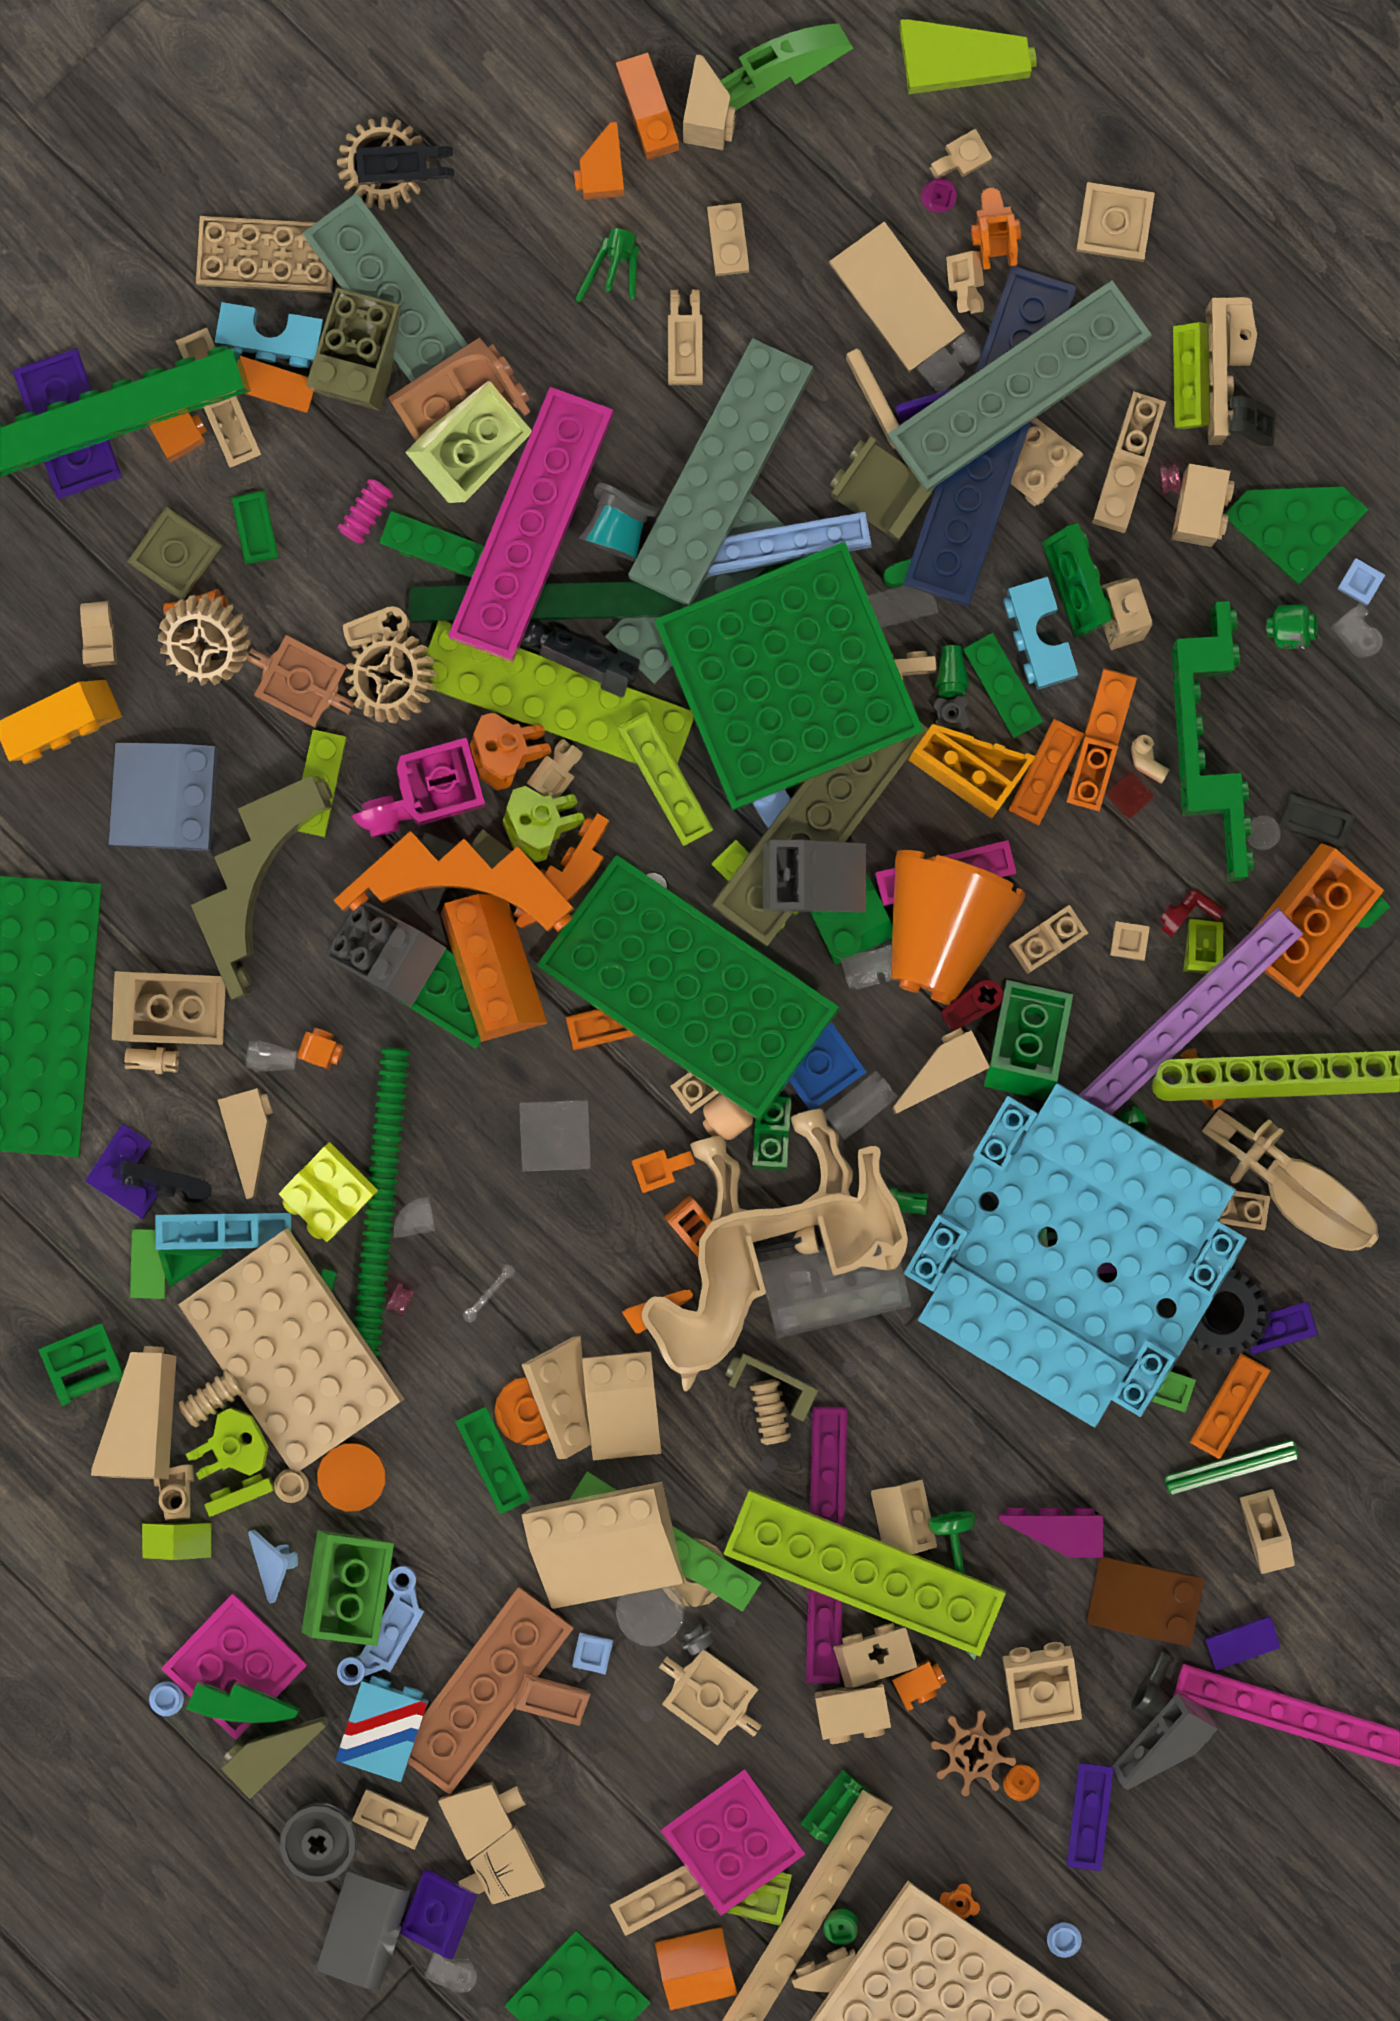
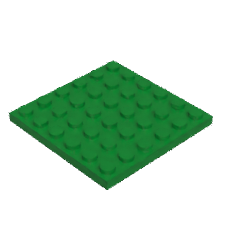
M845 542L654 620L732 811L924 733Z

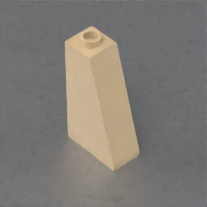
M144 1346L143 1353H130L92 1466V1476L169 1480L176 1356L164 1354V1347Z

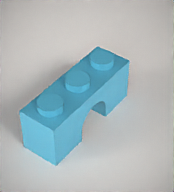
M221 302L215 337L217 347L227 346L228 349L232 348L239 352L240 356H242V352L256 354L255 359L263 362L275 363L276 358L290 360L289 365L298 368H309L310 364H313L325 326L323 319L289 314L284 332L277 337L267 338L260 335L256 330L258 317L256 308Z
M1048 577L1009 588L1007 591L1008 598L1003 599L1008 618L1014 617L1018 628L1017 631L1013 632L1018 651L1024 650L1028 663L1023 664L1028 683H1035L1036 689L1039 690L1075 679L1078 676L1069 643L1050 646L1043 643L1036 632L1037 622L1045 616L1056 613L1058 610Z

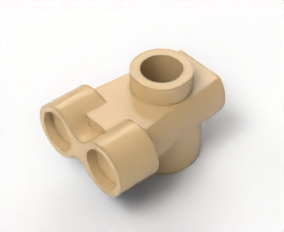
M193 1465L169 1468V1480L153 1479L154 1486L159 1487V1505L164 1512L165 1521L190 1518V1483L195 1481ZM181 1497L182 1504L179 1508L174 1509L172 1506L173 1500Z

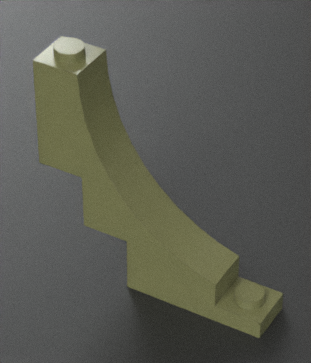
M311 775L238 808L251 841L214 857L228 889L191 905L231 1000L240 999L251 994L248 987L252 984L246 968L244 966L240 967L238 962L254 955L253 918L256 900L269 866L293 834L314 817L332 808L329 799L333 798L331 789L326 780H320L319 776Z

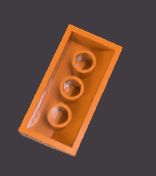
M1321 843L1253 928L1254 930L1278 907L1303 932V935L1263 973L1299 998L1380 897L1384 889L1336 848Z
M476 894L444 903L440 915L481 1042L547 1024L509 902L490 894Z

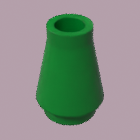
M957 645L942 647V656L935 687L939 689L941 697H963L966 695V688L970 685L962 656V647Z

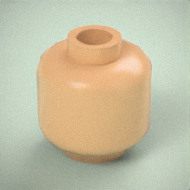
M720 1093L706 1103L703 1109L705 1116L703 1125L712 1137L721 1135L725 1140H732L751 1126L753 1122V1116Z

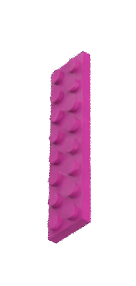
M552 387L549 388L449 632V639L514 662L614 416L613 409Z

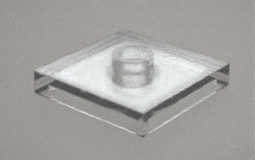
M588 1100L519 1103L522 1172L591 1169Z

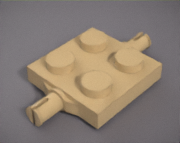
M704 1649L699 1652L695 1659L684 1668L668 1658V1656L659 1666V1669L675 1679L673 1688L662 1705L718 1745L726 1733L736 1727V1725L744 1729L752 1737L756 1735V1730L759 1731L761 1728V1724L745 1714L748 1703L758 1691V1688Z

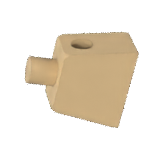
M493 1781L457 1791L450 1795H444L438 1800L466 1860L473 1858L509 1832L514 1826L509 1813L526 1805L517 1786L499 1795Z

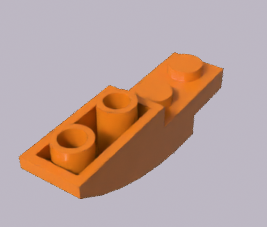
M1103 668L1076 762L1067 803L1100 811L1136 684V676Z
M598 813L594 820L588 817L581 827L578 835L583 838L578 847L575 849L570 846L560 863L565 866L563 872L551 865L547 872L543 869L540 870L568 902L585 886L604 860L603 856L593 850L610 821ZM517 908L513 915L518 918L515 925L521 929L538 923L520 908Z

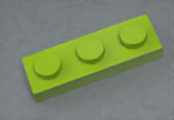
M1197 322L1173 326L1175 428L1190 429L1210 426L1208 323Z
M313 730L302 779L311 775L319 776L320 780L325 779L333 795V798L329 799L331 805H333L347 737ZM332 808L314 817L297 832L326 838Z

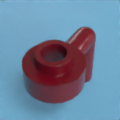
M1192 889L1177 907L1170 904L1159 919L1164 923L1160 930L1172 938L1195 906H1198L1217 921L1221 919L1226 910L1198 889Z

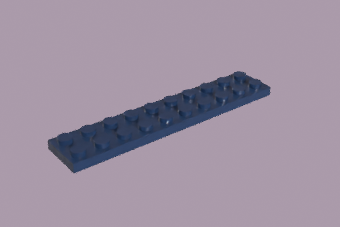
M1011 266L975 374L1068 311L1077 286ZM1032 420L936 486L903 586L969 607Z

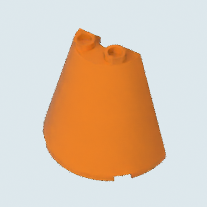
M899 850L895 859L891 979L899 981V987L910 992L919 993L920 988L928 990L932 994V1000L950 1005L951 1001L954 1002L1016 914L1026 895L1022 889L1017 888L1016 893L1012 891L1013 883L976 866L940 855L923 859L925 853L921 851Z

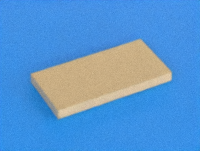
M885 221L829 261L831 267L909 373L964 334V329Z

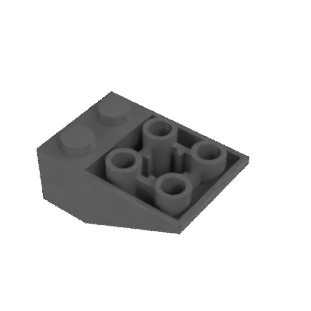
M768 840L764 842L763 912L865 913L866 844L812 840Z
M365 902L356 911L350 912L325 957L412 1007L446 947L414 927Z

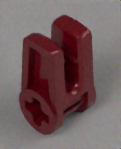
M983 980L977 983L941 1012L944 1022L950 1030L955 1031L987 1014L1001 1004L1003 999L1002 989L992 980ZM985 986L987 990L993 988L996 991V994L993 996L994 1003L992 1005L987 1001L981 1003L978 1000V997L981 995V987Z

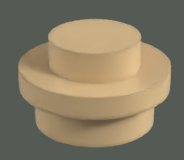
M289 1468L278 1474L274 1482V1488L281 1500L295 1503L306 1496L309 1482L302 1471L295 1473Z

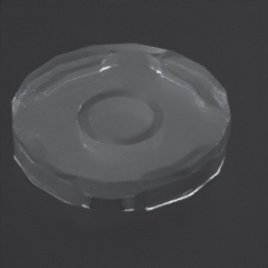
M673 1585L620 1596L617 1601L616 1617L620 1629L628 1639L639 1645L653 1647L666 1643L678 1634L685 1617V1605L682 1595Z

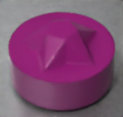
M932 179L925 183L922 188V204L932 213L947 212L956 202V189L947 179Z

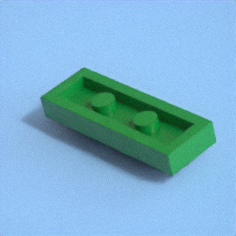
M392 511L379 542L382 546L471 579L485 547Z
M993 633L962 650L1012 739L1043 723L1041 716Z
M487 1406L455 1421L499 1514H503L531 1500Z

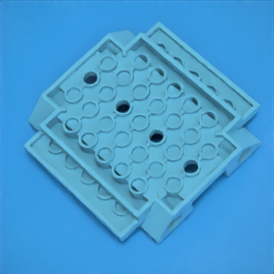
M1059 1083L1055 1085L1039 1114L1007 1096L974 1152L973 1156L975 1158L943 1213L936 1217L904 1272V1275L932 1292L934 1291L918 1321L1094 1428L1098 1425L1112 1400L1137 1416L1142 1417L1182 1353L1247 1240L1243 1235L1219 1222L1221 1215L1237 1189ZM987 1191L995 1193L999 1199V1205L994 1211H986L981 1206V1196ZM1044 1227H1051L1058 1234V1240L1052 1247L1044 1246L1039 1239L1040 1231ZM1109 1262L1116 1267L1117 1277L1114 1281L1105 1282L1099 1277L1098 1269L1102 1263ZM1163 1298L1172 1299L1177 1306V1311L1171 1318H1165L1158 1312V1303Z

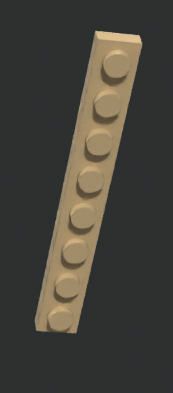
M862 1790L722 2021L764 2020L893 1808L891 1805Z

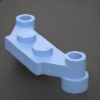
M399 1566L390 1573L388 1584L394 1592V1596L382 1616L378 1646L366 1645L360 1655L347 1657L340 1662L337 1668V1675L342 1683L356 1685L364 1676L382 1669L391 1672L424 1613V1610L419 1608L415 1588L416 1575L411 1568ZM404 1573L409 1577L407 1585L398 1583L397 1576ZM347 1665H356L358 1674H348L346 1671Z

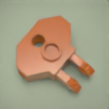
M994 187L986 188L981 193L982 205L981 210L977 211V224L971 225L973 246L979 245L983 270L990 269L989 257L1007 255L1010 266H1016L1017 240H1021L1019 219H1014L1011 206L1003 207L1002 197L998 189H994Z
M496 713L481 715L469 746L479 779L496 790L510 788L517 770L524 768L526 762L545 758L552 753L548 743L529 747L525 743L544 736V727L538 724L520 728L519 723L512 725Z

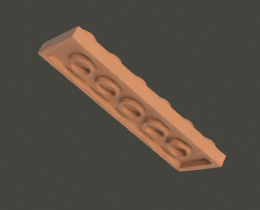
M518 1587L424 1713L408 1764L450 1795L515 1708L514 1703L524 1674L538 1677L574 1627L521 1587Z

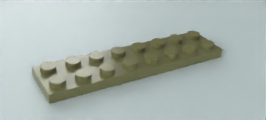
M921 723L924 733L803 782L711 906L764 947H767L793 912H763V843L768 840L845 842L929 728Z

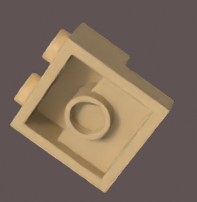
M1051 1642L1044 1646V1650L1030 1652L1028 1648L1019 1647L1011 1650L1010 1655L1002 1656L1014 1730L1082 1719L1071 1646L1064 1647V1644L1061 1642Z

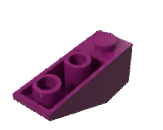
M1010 1507L1005 1508V1514H998L1000 1522L1069 1558H1103V1516L1095 1514V1508H1074V1514H1061V1508L1047 1507L1040 1508V1514H1026V1508Z

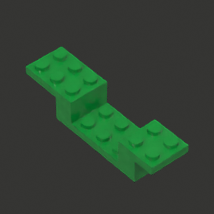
M1230 601L1216 602L1209 610L1211 637L1177 639L1171 646L1182 816L1223 814L1228 882L1244 880L1248 877L1250 870L1254 868L1253 852L1246 848V838L1251 836L1250 815L1244 816V804L1249 801V787L1247 781H1242L1241 773L1200 776L1202 770H1205L1204 749L1198 750V739L1200 736H1203L1202 715H1196L1195 705L1201 700L1200 682L1194 681V679L1228 677L1234 671L1236 665L1240 663L1239 645L1233 644L1232 634H1234V630H1237L1236 610H1230Z

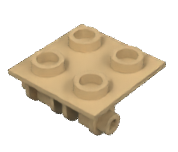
M1034 418L1029 427L1010 484L1026 496L1025 499L1035 507L1044 502V498L1053 488L1056 489L1058 487L1057 484L1065 479L1064 476L1073 466H1077L1078 461L1084 454L1039 419Z

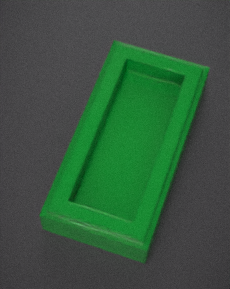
M260 491L231 497L245 565L279 559L266 492Z

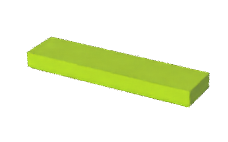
M648 710L618 725L617 729L682 845L685 846L713 831V826Z

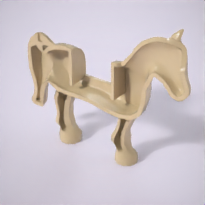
M823 1109L810 1110L790 1117L795 1132L806 1137L816 1151L821 1169L818 1191L802 1204L776 1209L746 1210L739 1208L738 1184L741 1169L738 1161L726 1153L725 1139L719 1135L690 1144L694 1157L707 1164L717 1184V1201L713 1218L699 1239L698 1264L703 1284L699 1307L696 1312L686 1310L666 1297L653 1296L644 1305L641 1313L643 1323L655 1339L664 1360L671 1369L681 1374L684 1391H688L691 1388L699 1371L710 1369L718 1364L735 1346L752 1301L766 1294L753 1242L818 1225L833 1275L844 1274L862 1266L879 1270H892L900 1264L906 1252L908 1242L906 1227L898 1203L886 1187L879 1171L880 1149L877 1146L859 1149V1191L857 1198L852 1197L848 1189L852 1182L853 1171L849 1163L841 1155L838 1146L839 1134L836 1129L827 1125ZM879 1245L882 1250L881 1254L879 1256H873L876 1253L877 1246Z

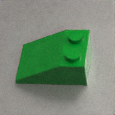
M1006 980L988 1061L990 1068L986 1072L984 1087L1041 1100L1048 1099L1058 1081L1073 994Z

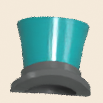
M598 483L594 490V495L599 500L596 506L597 510L578 539L620 558L635 562L638 557L643 523L646 522L648 516H656L659 509L648 503L641 502L608 484Z

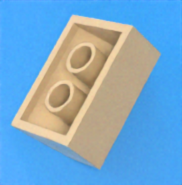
M696 55L683 120V143L724 150L725 141L732 142L736 107L730 106L729 93L705 58L701 55Z

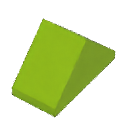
M1189 919L1183 972L1207 974L1223 959V922Z
M212 1523L142 1524V1558L182 1560L212 1557Z

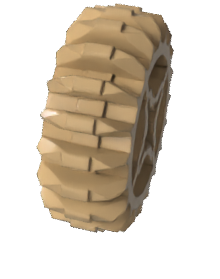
M382 117L381 127H376L374 120L369 119V130L365 131L360 124L356 126L357 133L359 134L358 138L349 133L346 135V140L352 146H340V152L348 157L337 159V165L348 169L342 170L338 175L340 180H349L344 186L346 192L357 189L354 194L358 193L361 199L365 195L367 196L365 204L368 208H371L374 201L378 200L379 210L384 211L386 208L385 201L391 200L393 209H398L397 198L402 196L404 202L408 204L411 202V198L407 192L411 190L414 194L418 195L421 192L420 187L414 182L400 183L390 189H380V187H383V184L359 185L355 169L357 160L356 149L363 148L368 143L377 139H387L386 141L384 140L381 147L396 146L397 142L403 146L421 145L423 140L421 136L409 139L413 134L411 126L406 127L401 133V121L398 119L395 120L392 128L388 127L387 117ZM426 161V167L430 168L429 162Z
M208 594L203 595L200 600L195 595L189 596L186 601L181 599L177 601L174 607L169 608L165 614L166 617L162 620L159 627L162 631L158 635L157 641L163 643L160 648V654L169 655L166 660V666L175 664L178 667L175 671L176 675H180L182 672L188 674V682H192L197 677L201 686L205 685L208 680L213 685L220 683L222 678L226 681L231 679L234 672L240 671L243 661L249 655L247 648L250 645L251 639L245 637L249 631V626L239 625L243 619V614L234 616L231 613L233 604L228 605L226 608L221 606V597L216 598L213 603L210 602ZM198 619L195 627H189L188 630L181 629L183 622ZM221 650L228 651L225 658L211 660L213 653H219Z
M385 631L382 641H378V634H372V644L361 642V647L364 651L362 653L353 651L352 655L357 658L355 664L348 663L346 665L349 670L353 671V675L346 677L345 680L349 684H354L347 693L351 697H357L354 702L356 708H364L363 714L371 718L375 715L376 721L383 723L388 719L390 723H397L399 716L403 720H410V710L417 714L422 712L419 705L420 701L425 703L431 702L425 693L427 690L434 691L436 689L435 685L429 683V679L436 677L437 673L434 670L428 669L435 661L432 657H425L428 648L424 645L418 646L419 639L411 636L408 638L406 633L398 632L394 638H390V633ZM390 652L385 655L384 661L380 665L373 666L382 655ZM405 654L411 662L413 677L409 676L406 672L407 661L404 660ZM389 673H393L395 676L401 677L402 680L394 679L390 681L380 676V674L389 675ZM370 677H372L377 684V699L374 697L370 688ZM409 688L402 698L393 702V699H397L402 689Z

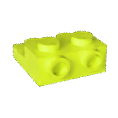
M329 1142L284 1187L279 1195L284 1199L282 1204L289 1213L293 1215L299 1214L308 1223L307 1230L314 1238H323L328 1242L340 1232L378 1190Z

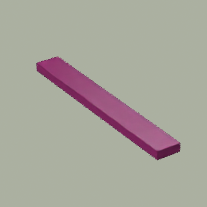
M1182 1663L1173 1697L1179 1693L1200 1706L1400 1767V1730Z

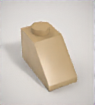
M1273 1489L1240 1497L1252 1549L1261 1574L1295 1566L1291 1539Z

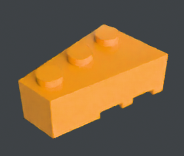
M107 680L77 682L0 720V742L9 762L22 760L23 764H28L43 757L41 752L50 748L52 750L60 749L70 744V739L80 735L86 736L99 730L100 726L119 719L122 715Z
M932 724L912 752L908 761L992 819L1036 756L1006 749L1005 746L974 739L973 736Z

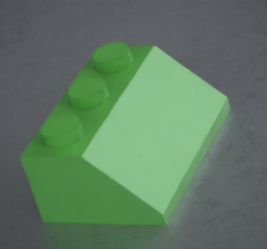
M318 1530L301 1633L311 1638L378 1646L394 1543L351 1534Z

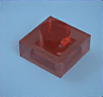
M1133 772L1129 773L1106 794L1107 798L1127 820L1154 798L1152 793Z

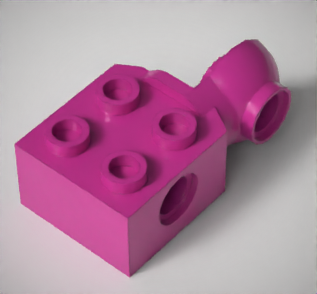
M467 738L400 756L397 765V775L403 800L394 802L392 796L374 799L361 804L362 811L351 817L361 828L369 831L371 838L399 831V822L410 819L420 826L485 808V801Z

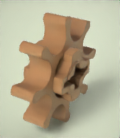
M982 1709L977 1711L976 1724L969 1729L960 1727L955 1716L949 1715L947 1720L955 1729L954 1738L948 1743H941L937 1740H932L930 1743L932 1749L945 1750L950 1756L948 1765L936 1771L937 1778L943 1779L950 1772L961 1773L964 1777V1784L961 1788L963 1796L970 1794L969 1785L977 1777L986 1778L992 1790L997 1791L999 1784L992 1778L993 1767L998 1763H1007L1010 1766L1016 1764V1759L1013 1756H1003L997 1751L999 1740L1011 1734L1010 1729L1004 1726L996 1734L986 1733L983 1730V1721L986 1713ZM969 1735L967 1739H965L962 1742H959L963 1737ZM975 1738H977V1748L982 1752V1755L976 1756L974 1761H972L971 1768H969V1757L964 1751L965 1749L970 1750L975 1742ZM984 1739L989 1741L991 1748H987L984 1745ZM956 1757L962 1760V1767L956 1762ZM987 1764L984 1768L977 1770L979 1767Z

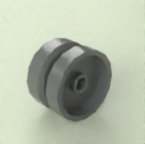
M314 1801L301 1806L290 1816L281 1833L280 1852L284 1864L294 1875L310 1882H325L338 1877L348 1868L358 1847V1831L355 1822L352 1821L353 1818L344 1808L332 1802ZM318 1835L324 1836L326 1838L323 1843L324 1846H317L314 1843V1837L317 1839Z

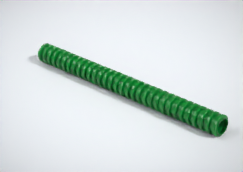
M384 1047V1049L380 1050V1053L383 1054V1059L379 1060L382 1070L378 1071V1075H381V1081H377L380 1091L376 1092L379 1102H375V1107H378V1113H374V1118H377V1124H373L376 1134H372L375 1144L371 1145V1150H374V1154L370 1156L373 1164L369 1166V1171H372L371 1177H368V1181L378 1191L367 1202L368 1209L364 1210V1214H367V1220H363L366 1230L362 1231L365 1241H361V1246H364V1252H360V1257H363V1262L359 1263L362 1273H358V1278H361V1284H357L360 1294L356 1295L359 1304L355 1305V1310L358 1311V1314L354 1316V1321H357L356 1329L376 1358L381 1355L378 1345H382V1340H379V1334H383V1329H380V1324L384 1323L381 1314L385 1313V1308H382V1304L386 1302V1297H383V1294L388 1288L384 1284L389 1278L385 1274L386 1270L390 1268L386 1264L387 1259L391 1258V1255L388 1254V1249L392 1248L389 1238L393 1237V1233H390V1227H394L391 1217L395 1216L392 1206H396V1201H393V1195H397V1190H394V1184H398L395 1174H399V1169H396V1164L400 1163V1158H397V1154L401 1152L398 1144L402 1142V1137H399V1134L404 1128L400 1124L401 1120L403 1121L405 1118L401 1114L402 1110L406 1108V1105H403V1099L407 1098V1095L404 1094V1088H408L405 1078L409 1077V1073H406V1067H410L407 1057L411 1056V1052L408 1049Z

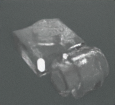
M967 333L963 334L951 345L954 349L952 355L943 346L917 367L918 372L936 393L947 390L965 375V371L959 365L960 363H965L970 367L980 359L982 345L974 336L970 337Z

